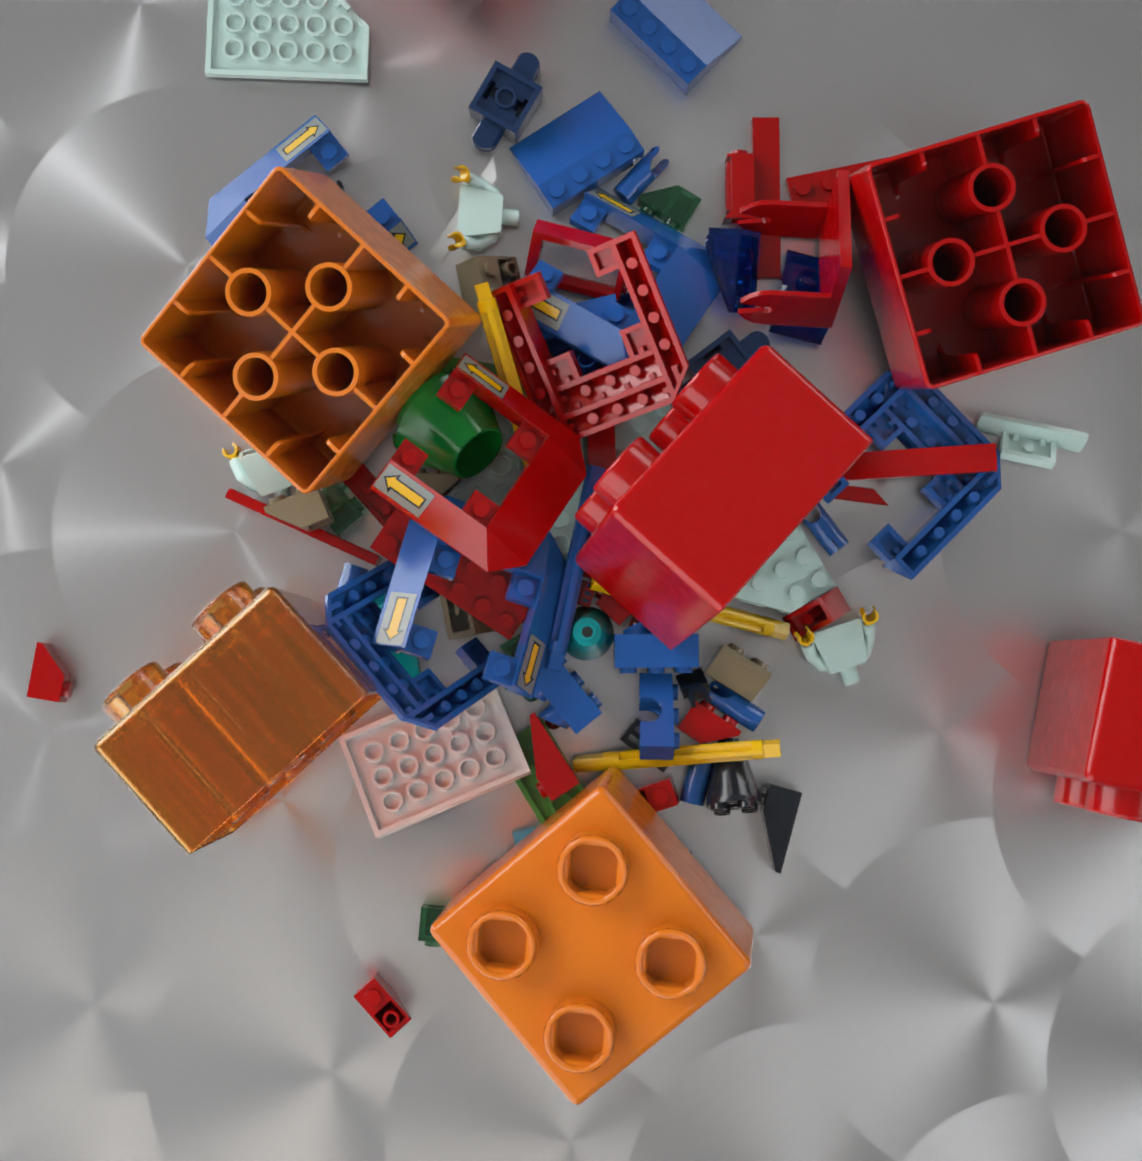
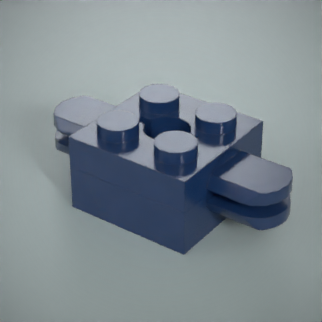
M529 52L521 53L511 69L495 60L468 107L470 117L479 122L472 134L475 148L479 152L491 153L495 150L502 136L517 143L542 101L543 87L534 82L540 73V62L534 54Z
M729 329L688 360L690 366L687 372L693 378L717 353L723 355L739 370L761 346H770L768 336L763 332L755 331L739 341ZM690 378L688 381L681 385L679 393L689 383V381L692 378Z

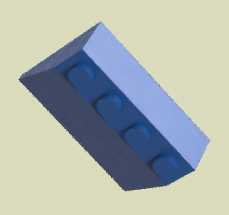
M619 0L610 9L609 21L685 95L742 39V36L705 0Z
M600 91L509 148L552 216L582 199L585 192L604 185L634 166L644 156V149L630 127Z

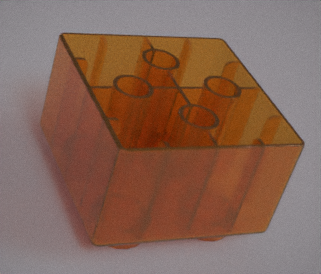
M245 581L234 584L215 598L193 621L192 629L204 642L197 651L183 663H174L165 670L156 661L147 663L119 684L108 695L101 706L102 710L115 724L95 742L94 749L96 753L188 855L234 833L382 699L325 630V616L306 596L275 587H259L253 590Z

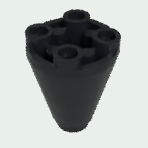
M726 738L718 740V743L737 742L740 739ZM748 760L713 763L706 807L713 811L715 816L730 815V810H741L742 813L758 812V806L762 803L761 796Z

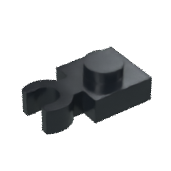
M702 668L693 670V673H683L676 676L684 699H689L692 708L696 707L695 702L698 699H705L706 703H710L711 700L708 692L710 688Z

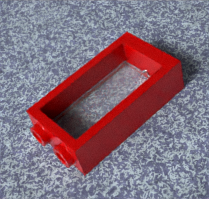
M537 219L532 232L524 277L525 275L529 276L541 259L564 273V278L557 288L595 298L615 294L618 302L621 293H627V287L619 269L597 278L587 254V250L615 238Z

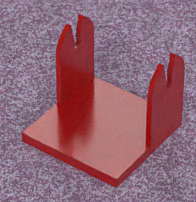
M849 170L837 171L828 203L759 200L740 208L741 214L761 217L737 220V224L751 234L819 239L820 293L762 290L750 293L740 298V303L758 307L738 309V314L745 320L763 325L832 328L852 270Z

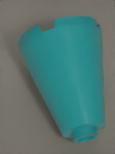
M583 606L576 608L567 653L576 659L584 661L594 660L603 656L613 642L614 629L609 617L595 607L590 606L587 608ZM590 627L593 631L592 636L584 637L582 629Z

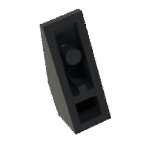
M767 783L766 788L761 787L759 792L762 802L760 811L772 869L781 874L802 793Z

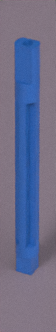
M587 465V475L583 481L578 509L594 492L593 487L606 471L605 468ZM576 519L544 669L555 672L562 670L584 570L577 565L575 558L591 536V533Z

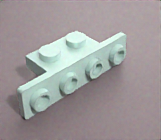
M981 412L975 424V427L981 433L1000 436V459L1047 469H1053L1056 464L1057 448L1081 452L1089 437L1088 433L1075 429H1066L1045 423L1041 424L1022 418H1012L993 412Z

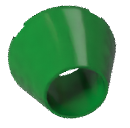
M441 372L421 385L404 404L396 419L399 426L397 433L393 434V444L397 450L406 438L429 455L423 465L460 478H469L482 472L493 462L501 449L503 436L493 408L473 393L459 412L435 396L449 376V374L444 375Z

